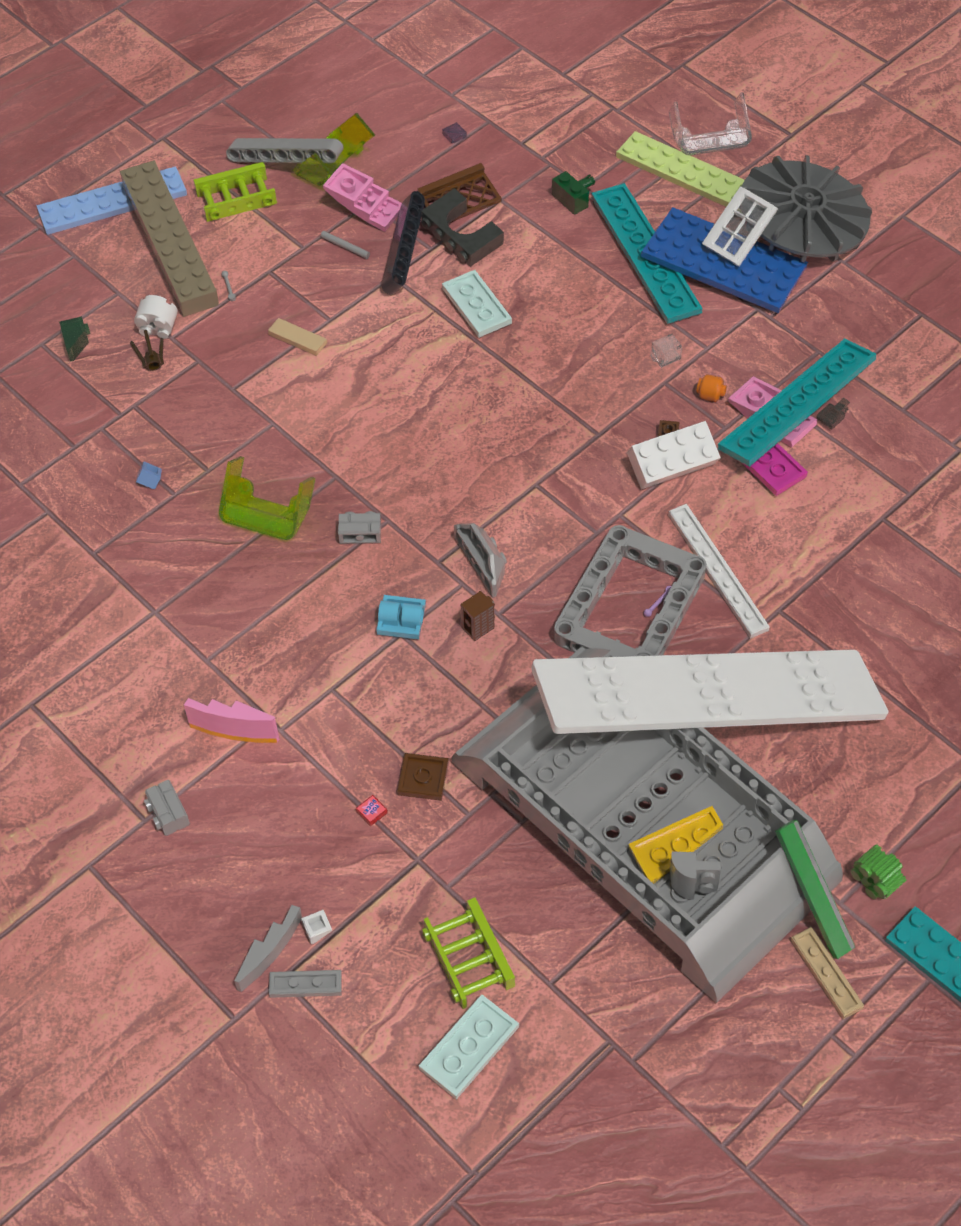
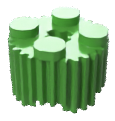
M878 844L871 847L855 861L854 867L850 871L853 878L861 881L866 887L867 895L874 900L877 897L880 899L888 898L907 881L906 877L901 873L900 869L903 866L899 859L892 853L886 855L884 851H881L882 847Z

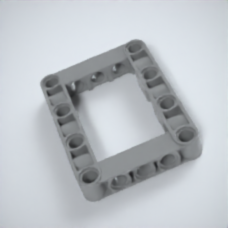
M613 526L554 626V642L557 646L574 653L583 646L585 649L599 648L611 650L618 657L664 655L704 581L707 565L705 559L624 526ZM623 557L679 578L677 582L673 583L668 592L662 610L659 614H656L642 646L636 647V649L620 643L618 639L615 641L605 637L598 631L593 632L583 628Z

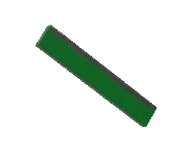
M792 820L775 830V833L833 959H839L854 949L855 945L798 820Z

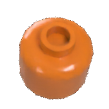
M706 374L703 378H699L696 393H699V397L703 400L717 402L720 397L725 396L727 385H724V380L721 377Z

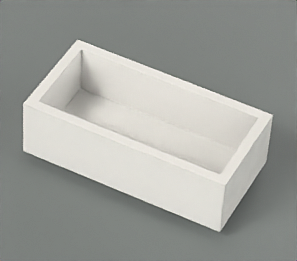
M706 421L633 445L627 451L641 489L714 465L721 458Z

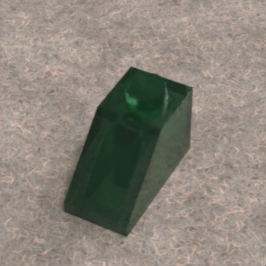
M82 316L59 322L70 362L74 361L89 343L87 335L91 333L88 323L84 324Z

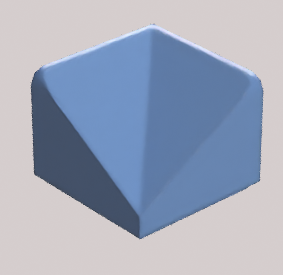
M144 461L138 471L136 482L155 489L161 478L162 469Z

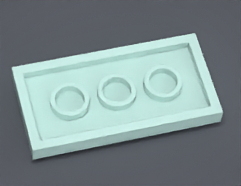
M476 270L442 283V289L478 338L512 324L511 316Z
M481 995L421 1062L419 1070L457 1100L519 1028V1023L484 995Z

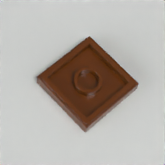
M405 753L397 795L442 801L449 758Z

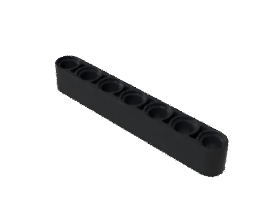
M413 191L401 204L381 284L383 291L388 295L395 294L406 283L421 221V211L424 209L425 204L424 196L418 191Z

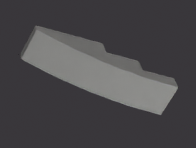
M291 905L282 925L273 922L264 942L254 940L234 980L238 991L242 992L260 977L282 952L302 920L300 907Z

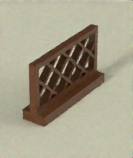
M482 163L417 188V191L425 198V208L429 206V201L438 200L454 188L467 198V211L453 221L500 203L502 198L485 174V167ZM483 180L486 185L482 187L475 185V183ZM463 187L470 188L469 194L459 190ZM473 189L483 192L482 196L471 195ZM485 193L492 194L495 198L489 200L484 198ZM471 199L474 201H478L479 204L476 206L468 205V202Z

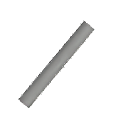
M326 231L321 233V238L363 258L368 259L370 256V252Z

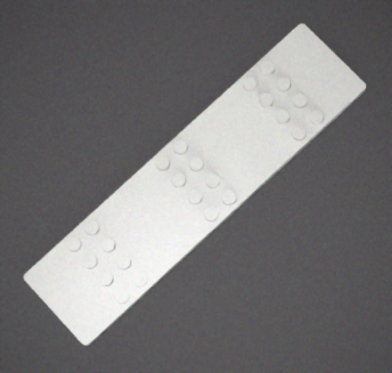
M857 650L535 659L531 667L552 730L556 734L884 720L889 712Z

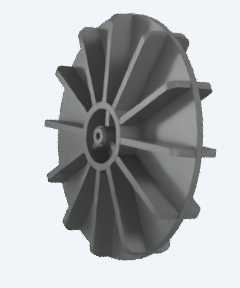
M778 155L773 157L772 163L753 167L750 174L744 180L742 188L747 189L778 208L760 235L771 243L770 251L773 252L779 247L800 255V262H805L807 256L828 257L833 262L838 259L840 254L857 249L869 230L872 208L867 205L861 194L863 191L862 185H853L839 175L840 167L837 165L830 170L810 163V156L805 155L803 161H783ZM747 198L739 206L743 215H746L754 203ZM756 205L749 218L757 222L765 209ZM747 222L746 229L750 232L754 225Z

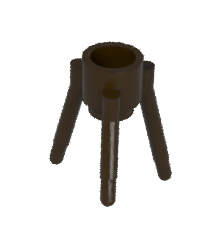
M144 330L148 349L145 356H142L133 341H130V344L142 362L143 368L155 371L164 364V339L160 338L158 354L152 350L148 331Z

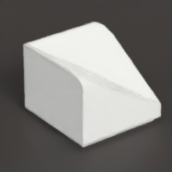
M324 910L301 918L311 944L316 943L332 931Z

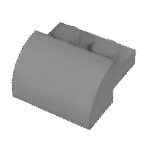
M696 852L671 853L670 883L676 893L684 898L694 900L695 891H700L701 893L718 892L721 863L719 861H696Z

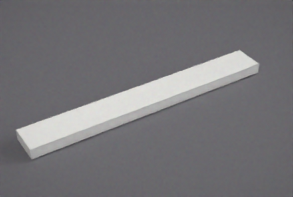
M685 504L670 510L668 516L692 552L705 559L707 564L706 573L749 638L751 639L769 631V625L688 505Z

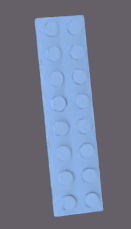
M176 166L160 171L173 199L187 195L186 188ZM122 182L36 205L47 235L134 210Z

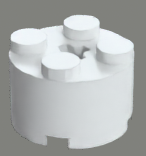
M148 295L145 299H141L134 318V323L139 329V333L145 336L144 330H147L148 335H158L160 338L167 339L178 313L176 306L173 303L171 305L166 303L167 299L161 296Z

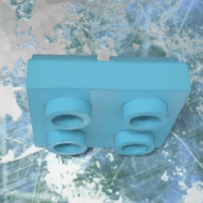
M384 595L383 601L381 600L379 605L377 635L419 639L426 600Z

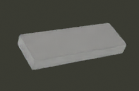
M342 971L270 972L269 996L270 998L342 996Z

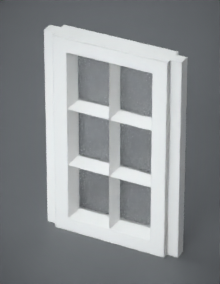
M740 186L702 244L733 264L740 266L778 208Z

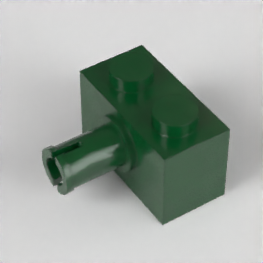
M565 171L552 179V196L572 214L576 215L589 207V190L587 188L595 185V180L593 176L588 174L577 181Z

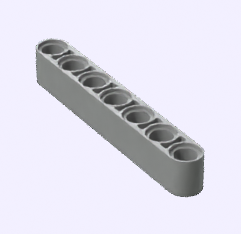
M237 138L227 149L226 155L233 162L333 163L343 151V145L337 139Z

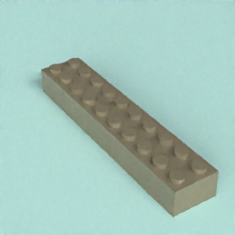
M155 160L121 170L120 175L124 190L183 317L219 306L217 290Z

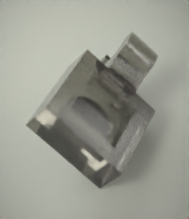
M842 398L835 406L829 403L817 414L816 419L832 430L845 418V414L849 410L847 405L850 402Z

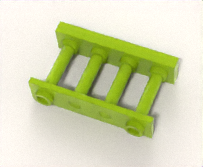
M264 162L193 179L197 197L204 196L207 205L204 206L207 222L277 204L275 189L267 190L264 180H267ZM257 183L260 192L250 194L246 185ZM239 187L242 196L232 199L229 189ZM222 192L225 201L214 203L211 194Z
M476 897L467 900L465 914L432 927L428 917L424 919L423 936L426 942L431 941L453 988L450 989L455 1003L459 1002L462 1009L467 1008V995L495 983H503L506 990L515 987V976ZM468 922L470 924L474 923L476 928L474 934L443 947L441 946L437 935ZM477 942L484 944L486 950H484L483 954L451 967L446 955ZM487 962L494 964L496 968L494 974L461 987L456 977L457 975Z

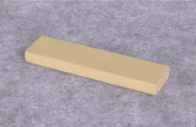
M810 927L791 937L790 941L841 1018L845 1019L862 1010L864 1004L813 928Z

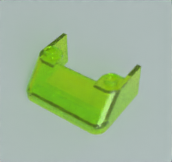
M356 112L324 138L337 139L343 145V151L335 162L324 163L314 153L302 163H298L292 171L298 177L317 186L324 185L342 163L352 154L358 155L364 149L363 145L372 139L375 133Z
M240 456L228 461L219 507L221 520L231 525L282 540L293 538L297 534L310 508L315 477H310L300 482L298 494L291 498L288 507L253 496V483L249 479L241 477L244 457Z

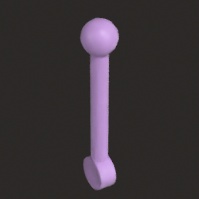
M667 586L665 593L649 609L644 610L646 617L652 615V611L666 598L672 586Z

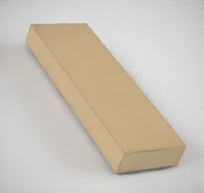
M280 318L268 330L270 336L316 356L327 344L326 338Z

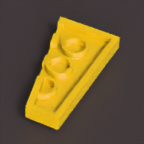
M710 806L629 843V850L643 875L654 884L670 871L672 852L696 851L723 829V823L713 806Z

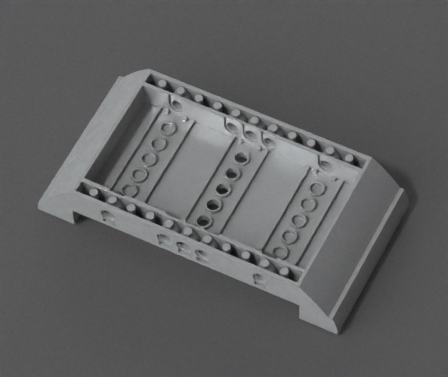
M582 646L569 658L618 656L611 650L599 648L585 649ZM536 685L452 756V763L482 790L489 784L492 785L683 959L681 971L716 1003L811 912L775 830L792 820H798L830 892L843 878L841 864L836 860L816 822L704 728L556 734L552 730ZM678 773L682 776V779L676 781L671 779L670 775ZM663 787L667 792L659 795L654 789ZM642 801H646L651 805V807L648 809H642L639 807L638 804ZM713 806L723 823V829L694 852H696V861H719L721 863L718 892L701 893L700 891H695L694 900L684 898L672 888L670 871L653 884L643 875L629 850L628 844ZM629 815L635 821L633 823H625L622 818ZM615 830L619 835L616 838H610L606 835V832Z

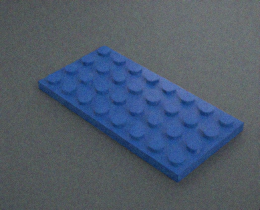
M674 207L671 208L641 252L642 258L776 313L780 312L808 265L807 261L800 262V258L778 249L772 252L769 250L770 246L756 241L741 265L737 266L702 244L715 225L714 223ZM722 231L715 244L723 248L731 235ZM734 238L726 251L735 255L743 242Z

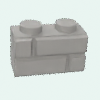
M373 511L359 514L354 512L339 514L338 535L340 544L381 543V514Z
M170 780L146 789L147 799L143 801L148 812L153 811L155 817L152 819L157 830L162 829L164 835L167 836L189 826L188 815Z

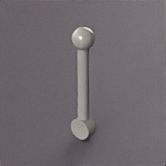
M222 271L221 275L225 279L229 292L228 299L229 301H235L236 295L232 292L229 283V273Z

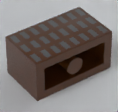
M479 591L460 604L461 628L474 642L495 628V603L490 596H486L482 591Z

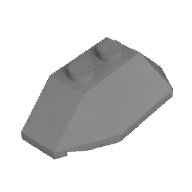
M475 523L454 525V538L492 598L496 597L505 574V564L507 563L503 552L498 551L494 538H490L487 532Z

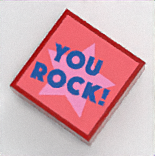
M374 795L356 807V812L370 827L388 813L387 808Z

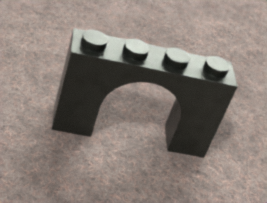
M454 188L421 211V223L424 228L429 229L434 234L436 239L441 240L450 251L458 255L462 262L471 267L503 245L504 232L492 221L471 234H460L453 231L448 225L467 211V199Z

